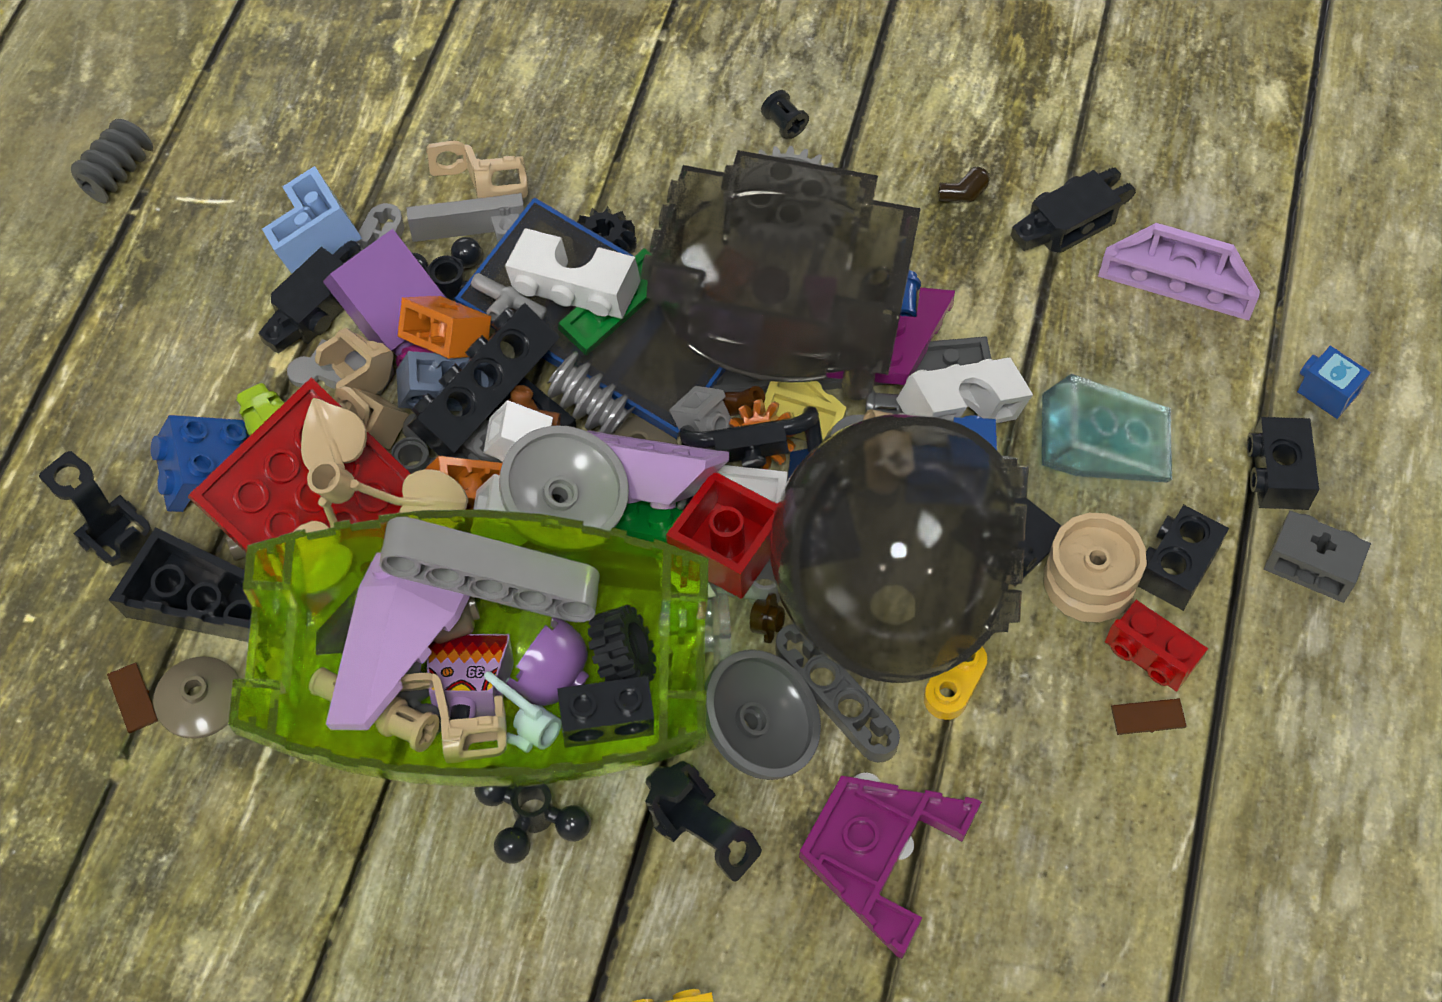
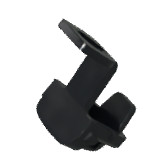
M72 451L65 452L40 472V480L59 499L71 500L85 523L73 534L78 540L79 545L86 552H95L98 558L112 567L123 562L132 564L153 532L149 522L142 515L137 514V509L121 495L109 503L98 484L94 481V473L91 467ZM66 467L77 468L80 472L78 479L81 484L74 489L71 485L62 486L56 483V475L61 469ZM133 521L143 531L140 532L134 526L129 527L127 530L125 529ZM109 546L116 554L111 557L102 547Z
M682 760L671 767H656L645 781L650 789L645 802L653 816L652 821L655 830L672 842H675L685 831L694 835L715 849V861L718 867L730 880L738 881L762 852L753 833L742 826H737L734 822L707 806L716 795L709 788L705 780L699 776V771L693 765ZM733 840L737 843L744 841L746 845L744 857L737 864L731 865L729 861L731 850L728 846Z

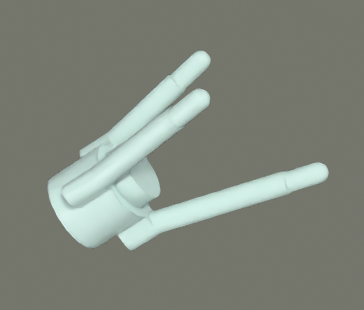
M485 672L484 678L520 708L513 721V726L517 729L518 735L507 733V743L517 746L526 753L532 749L533 745L539 749L549 747L560 732L561 719L547 711L542 705L528 702L507 685L509 678H507L505 683L492 672Z

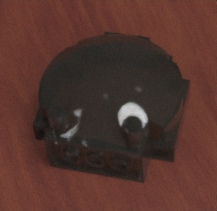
M737 150L733 165L726 164L724 172L683 165L678 180H671L667 196L668 204H663L660 212L659 228L661 230L654 229L650 245V253L652 255L646 254L644 257L641 279L648 280L647 298H652L653 303L660 304L664 318L675 335L689 342V349L712 364L755 379L791 383L825 380L827 373L843 371L841 387L845 395L853 400H862L873 391L876 373L889 374L921 208L874 200L878 175Z

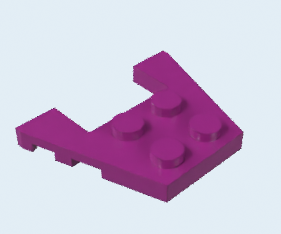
M803 277L802 292L804 298L807 299L809 316L816 330L817 343L827 378L905 385L907 378L917 370L925 356L928 344L934 334H937L940 330L946 313L950 312L954 305L955 290L920 287L916 317L866 313L856 310H835L838 280Z
M841 776L800 849L799 858L897 957L903 959L921 924L922 917L880 896L919 821L963 842L982 802L975 798L965 797L964 800L943 797V793L926 790L925 793L898 789V785Z

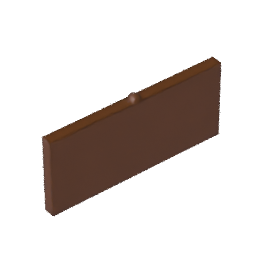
M136 662L107 674L129 734L158 722L148 694L149 690L146 689Z
M1180 698L1111 705L1117 735L1142 732L1153 733L1154 731L1187 727Z

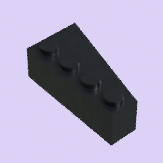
M156 527L109 598V601L126 618L289 651L293 649L313 616V613L300 596Z

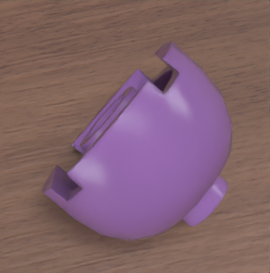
M554 617L551 618L550 625L554 629L552 630L545 625L516 666L520 669L516 676L519 679L518 682L511 677L507 682V685L531 704L546 706L557 703V688L584 685L590 676L583 671L588 659L587 645L583 637L566 621Z

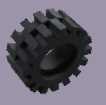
M624 605L596 614L589 621L591 627L588 628V635L592 638V641L588 642L589 649L594 650L595 656L592 657L594 664H598L599 669L597 672L600 678L605 677L604 682L648 676V681L650 682L655 678L653 674L656 673L657 668L653 663L657 661L656 654L651 649L654 648L653 640L649 641L648 638L650 631L647 626H643L644 619L641 614L637 615V609L630 607V605Z

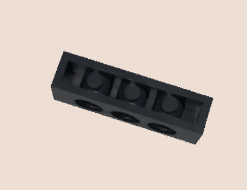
M526 303L522 304L514 312L507 307L491 324L496 331L488 339L481 335L465 351L470 357L469 360L461 368L455 363L438 380L443 386L434 397L429 392L426 393L411 409L416 416L407 426L438 456L449 457L454 454L560 338ZM501 341L507 342L513 347L514 358H509L503 354L500 347ZM475 369L481 370L487 375L488 387H483L476 382L474 378ZM448 398H453L460 403L462 407L461 416L453 415L448 410Z

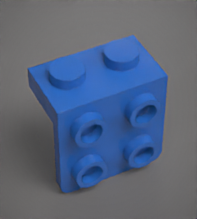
M169 415L159 434L154 436L151 442V457L153 460H157L159 470L158 491L161 495H164L167 511L183 512L190 501L188 498L189 494L249 437L243 420Z

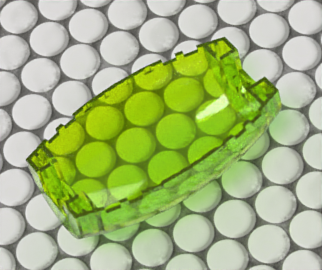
M483 509L421 510L378 515L379 520L353 524L350 523V520L335 522L333 528L306 533L305 529L281 535L278 538H271L247 545L243 590L252 606L245 679H233L228 725L238 736L295 758L353 774L410 784L465 788L524 787L591 779L648 766L704 747L706 739L707 691H704L705 619L708 605V558L681 550L676 546L657 539L649 542L627 536V531L613 527L611 531L584 526V521L536 513ZM396 517H409L584 563L598 570L600 577L595 615L624 605H630V607L637 609V615L641 614L644 619L643 626H647L650 631L648 638L649 641L653 640L654 648L651 649L656 654L657 661L653 663L657 668L656 673L653 674L655 678L649 682L654 712V735L564 748L561 727L557 738L546 749H539L533 745L532 749L526 753L517 746L507 743L505 753L500 756L447 764L443 754L441 732L425 751L417 752L410 747L409 742L394 735L386 737L380 734L375 723L368 730H330L326 725L331 702L318 695L311 694L309 682L313 674L321 667H325L338 675L358 588L376 553L382 552L387 523L390 519ZM474 597L481 619L475 621V628L471 634H510L514 660L510 677L518 682L519 679L516 676L520 669L516 666L545 625L552 630L554 629L550 626L552 617ZM566 621L581 634L587 645L588 659L583 671L590 676L585 684L604 682L605 677L600 678L597 672L599 669L598 664H594L592 657L595 656L594 650L589 649L588 642L592 641V638L588 635V628L591 627L589 621ZM427 660L423 664L421 663L422 673H427ZM430 695L420 703L431 704ZM503 696L507 733L518 735L517 729L513 726V721L520 708L506 696ZM558 702L543 706L547 711L560 718ZM498 741L472 743L468 747V751L498 748Z

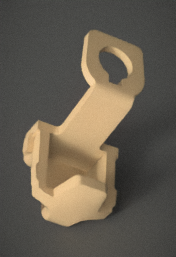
M459 141L432 143L427 146L430 174L432 176L456 175L468 169L476 189L477 199L522 193V199L524 200L528 195L527 174L523 156H503V158L480 160L476 159L471 146L464 145ZM445 151H451L457 156L463 155L462 159H457L455 163L448 166L441 165L436 161L437 156ZM517 169L519 184L500 186L492 184L491 179L494 172Z
M348 328L339 330L335 337L317 347L315 362L319 366L332 364L335 373L342 379L336 384L334 400L345 409H347L344 404L346 400L351 402L356 409L357 416H359L367 428L370 412L369 406L352 389L354 387L373 394H377L378 391L382 390L389 380L393 352L383 343L367 341L361 335L353 333ZM354 350L366 359L365 365L355 371L344 362L346 356Z
M414 673L405 674L401 678L403 685L401 691L424 690L434 687L441 717L443 754L447 764L497 757L505 753L507 748V726L502 695L494 696L495 716L450 720L444 687L438 675ZM498 741V748L468 751V747L472 743Z

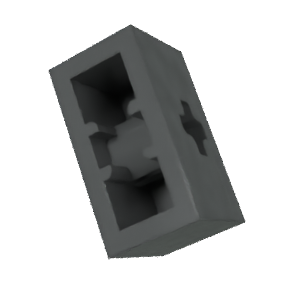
M1290 510L1277 534L1263 570L1344 603L1358 580L1371 543L1360 539L1352 532L1340 531L1318 522L1316 518L1310 515L1299 514Z

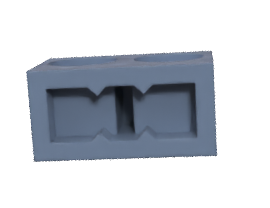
M408 351L396 370L398 408H413L428 392L434 397L443 387L438 380L455 363L461 368L470 357L448 359L437 353ZM475 369L474 378L476 382L483 387H488L487 375L483 371ZM453 398L447 399L449 411H462V407L457 400Z

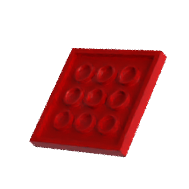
M312 377L188 496L199 509L281 586L284 578V550L293 531L300 525L311 521L322 522L330 528L323 507L318 504L321 496L312 491L307 482L309 470L302 459L301 440L304 421L313 398L338 407L342 406ZM368 432L365 448L359 458L353 462L344 463L345 470L350 472L354 479L360 483L396 497H403V482L411 473ZM355 491L353 496L343 503H332L331 505L340 526L339 531L355 524H373L386 530L388 521L398 517L402 507L360 491ZM364 557L360 562V568H362L370 560V558ZM327 588L313 593H294L302 598L313 613V616L333 597Z

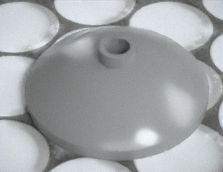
M548 426L527 433L509 449L499 473L500 497L511 520L530 537L551 546L563 548L581 547L602 539L617 525L628 501L627 475L618 456L604 441L587 431L575 427ZM551 495H561L565 502L558 503L553 500Z

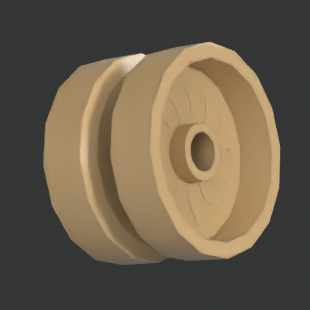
M1089 512L1072 517L1059 528L1052 543L1044 568V588L1051 602L1065 615L1082 622L1100 623L1116 618L1129 607L1147 565L1146 547L1139 533L1126 521L1107 513Z

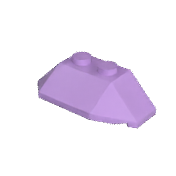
M1155 223L1107 247L1098 277L1245 320L1250 319L1260 294L1257 285L1234 245L1159 223Z
M587 431L604 441L620 459L628 480L629 492L627 503H635L642 500L650 502L652 508L676 507V502L693 496L710 475L718 472L729 461V452L716 451Z

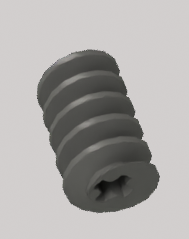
M115 119L109 124L108 129L101 132L99 139L91 143L90 150L84 151L81 154L80 160L75 161L71 165L72 176L79 187L97 202L106 203L108 195L104 190L115 193L118 190V186L114 180L121 183L127 180L125 171L134 172L137 169L134 160L143 162L146 159L143 149L153 151L152 142L147 134L137 125L124 119Z

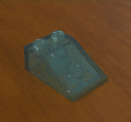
M1070 374L1042 393V465L1074 476L1167 483L1172 480L1171 408Z

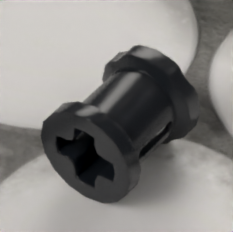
M785 90L775 91L762 104V115L766 119H772L780 128L779 132L784 139H792L798 136L809 122L808 114L804 110H798L792 104L790 95Z

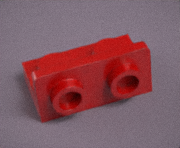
M1137 599L1122 618L1116 619L1111 625L1105 643L1111 646V649L1117 656L1126 661L1134 662L1147 671L1153 681L1162 686H1169L1176 692L1209 649Z

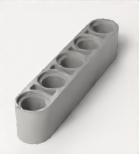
M396 517L390 519L387 523L379 566L389 575L571 622H586L595 616L600 574L598 570L590 565L414 518Z

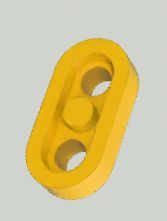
M961 638L947 646L926 685L924 693L925 707L934 717L951 720L960 716L966 709L987 665V653L980 643L972 639ZM968 654L973 660L964 662L959 658V655ZM948 688L952 690L955 695L952 697H945L940 693V690Z

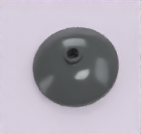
M744 650L733 653L723 659L709 674L702 695L703 718L712 742L731 765L755 778L778 780L793 775L809 763L816 752L820 740V714L810 687L794 667L774 654L760 650Z

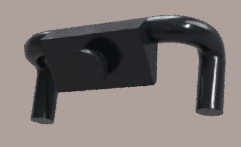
M807 406L803 409L801 415L788 419L703 432L695 431L692 426L685 425L679 431L681 445L697 448L715 447L716 451L729 452V461L727 463L741 461L742 467L747 468L764 466L767 463V456L789 453L786 436L804 431L808 452L818 453L823 450L819 413L814 406Z

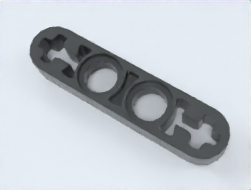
M789 624L783 627L778 632L776 638V656L785 660L800 673L810 687L820 708L864 757L876 763L892 759L897 752L900 740L899 730L893 721L808 628L799 624ZM788 640L795 644L800 641L803 642L802 652L809 660L803 668L801 667L803 666L804 657L795 648L790 651L787 650ZM817 668H826L834 674L835 680L827 686H820L812 681L810 674ZM846 699H854L862 705L863 712L857 717L849 718L841 714L838 705ZM870 717L873 718L870 722V729L878 737L884 734L888 736L887 747L880 743L875 746L871 745L872 733L865 726Z

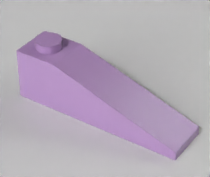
M376 553L358 588L326 721L330 730H368L402 690L401 678L416 661L423 664L432 653L428 647L442 629L449 632L458 622L470 596L389 575L379 566L381 553Z

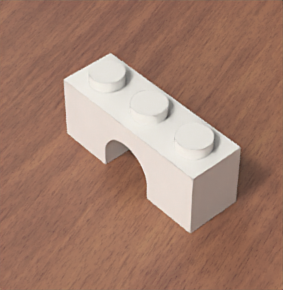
M524 229L505 265L511 285L516 291L525 296L535 295L550 299L562 306L572 305L587 309L598 316L609 315L620 319L623 318L641 282L634 256L598 247L593 258L586 265L579 268H566L568 259L561 237Z
M1004 358L998 360L985 359L979 363L962 366L954 364L938 370L916 371L907 378L906 384L896 400L905 416L911 417L913 430L916 436L920 438L951 432L953 418H960L967 407L973 409L982 418L996 419V423L1016 420L1033 394L1012 359Z
M507 400L489 418L483 453L503 462L506 454L515 442L533 430L551 426L553 417ZM494 474L476 491L470 528L518 543L527 534L516 526L507 514L500 497L499 475Z

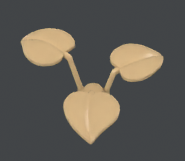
M313 398L304 421L301 454L303 462L309 470L307 476L308 485L312 491L321 496L318 504L323 507L330 523V528L322 522L311 521L300 525L293 531L284 550L282 588L297 594L317 592L335 584L349 568L353 548L347 539L337 535L340 526L332 509V503H343L349 500L355 491H360L391 504L402 506L398 517L414 518L450 528L467 508L468 497L465 490L449 475L432 469H424L408 475L403 482V497L393 496L355 480L353 475L345 470L344 463L353 462L362 454L367 440L365 424L359 416L350 410Z

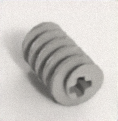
M575 351L566 358L550 377L547 384L551 382L547 395L552 399L563 393L560 406L563 409L576 404L572 414L576 420L589 415L585 424V428L588 431L600 425L599 432L613 434L636 406L627 411L624 409L628 399L626 394L615 400L611 398L616 387L613 383L601 389L599 386L603 374L599 373L588 378L587 374L591 366L589 362L578 368L574 366L578 357V353Z

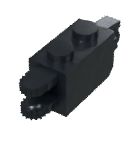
M1116 167L1109 168L1099 174L1092 170L1082 176H1074L1060 188L1050 193L1044 192L1032 202L1030 214L1012 227L1011 237L1023 251L1044 244L1050 251L1062 253L1114 225L1120 207L1132 199L1136 189L1130 183L1119 186L1114 190L1111 189L1112 186L1118 183L1121 177V173Z
M352 240L347 241L333 255L321 246L271 293V304L275 313L258 333L266 346L279 354L298 339L309 344L317 335L323 334L329 328L331 322L344 308L323 281L330 273L361 251L360 245Z

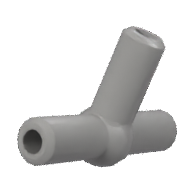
M480 273L475 274L471 281V287L496 299L486 312L487 315L491 316V321H494L507 307L516 310L524 303L542 320H544L547 314L546 307L524 297L514 287H505Z

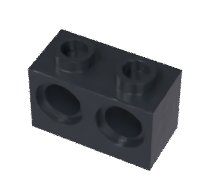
M1183 504L1176 518L1168 515L1156 536L1162 540L1157 550L1151 546L1147 549V565L1138 587L1184 611L1219 551L1229 528ZM1182 537L1191 538L1196 543L1187 542ZM1163 568H1170L1178 575L1169 574Z
M648 676L557 688L564 748L654 735V712Z

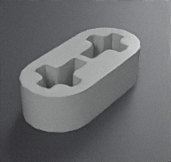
M383 203L370 210L359 231L362 239L356 242L360 245L361 251L392 228L401 238L405 227L400 209L393 204ZM379 223H385L382 231Z

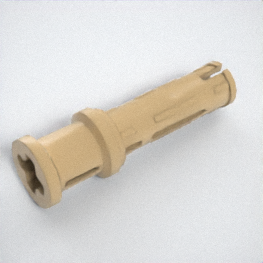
M325 667L319 668L309 682L310 693L331 702L337 674ZM395 697L374 723L380 734L386 737L393 735L409 742L413 750L423 752L435 739L440 721L436 714L432 712L423 714L409 707L405 699Z

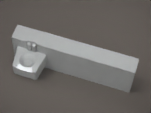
M522 193L413 206L406 207L413 242L490 232L495 233L496 239L499 242L524 211Z

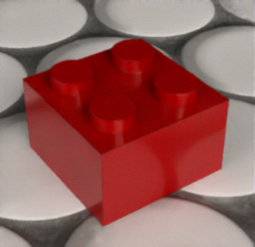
M715 472L705 480L667 532L669 560L743 599L787 535V508Z

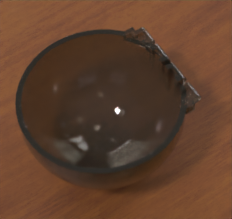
M904 413L882 415L858 421L837 431L816 446L796 467L785 484L776 506L771 528L770 562L781 603L789 618L805 639L827 658L853 673L875 681L889 683L921 681L938 676L966 661L994 633L1008 632L1009 623L1020 622L1022 591L1008 588L1010 584H1022L1024 548L1019 547L1018 542L1025 540L1027 505L1015 503L1014 498L1027 497L1029 466L1018 464V458L1001 456L987 440L964 425L928 415Z

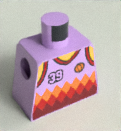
M469 634L442 644L432 641L428 646L432 653L426 659L427 673L438 675L442 682L450 720L495 716L494 696L502 695L503 698L504 695L484 678V674L490 671L505 683L507 678H510L514 663L510 634ZM434 687L429 688L431 704L438 707Z

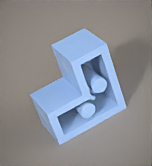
M315 166L282 186L295 208L262 228L273 250L291 274L321 246L333 255L347 241L357 242L362 239L339 200Z

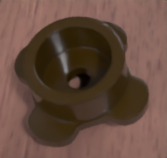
M769 593L766 600L757 599L750 613L751 631L764 634V642L770 644L774 639L775 632L778 633L783 628L785 621V610L783 607L778 606L775 593Z

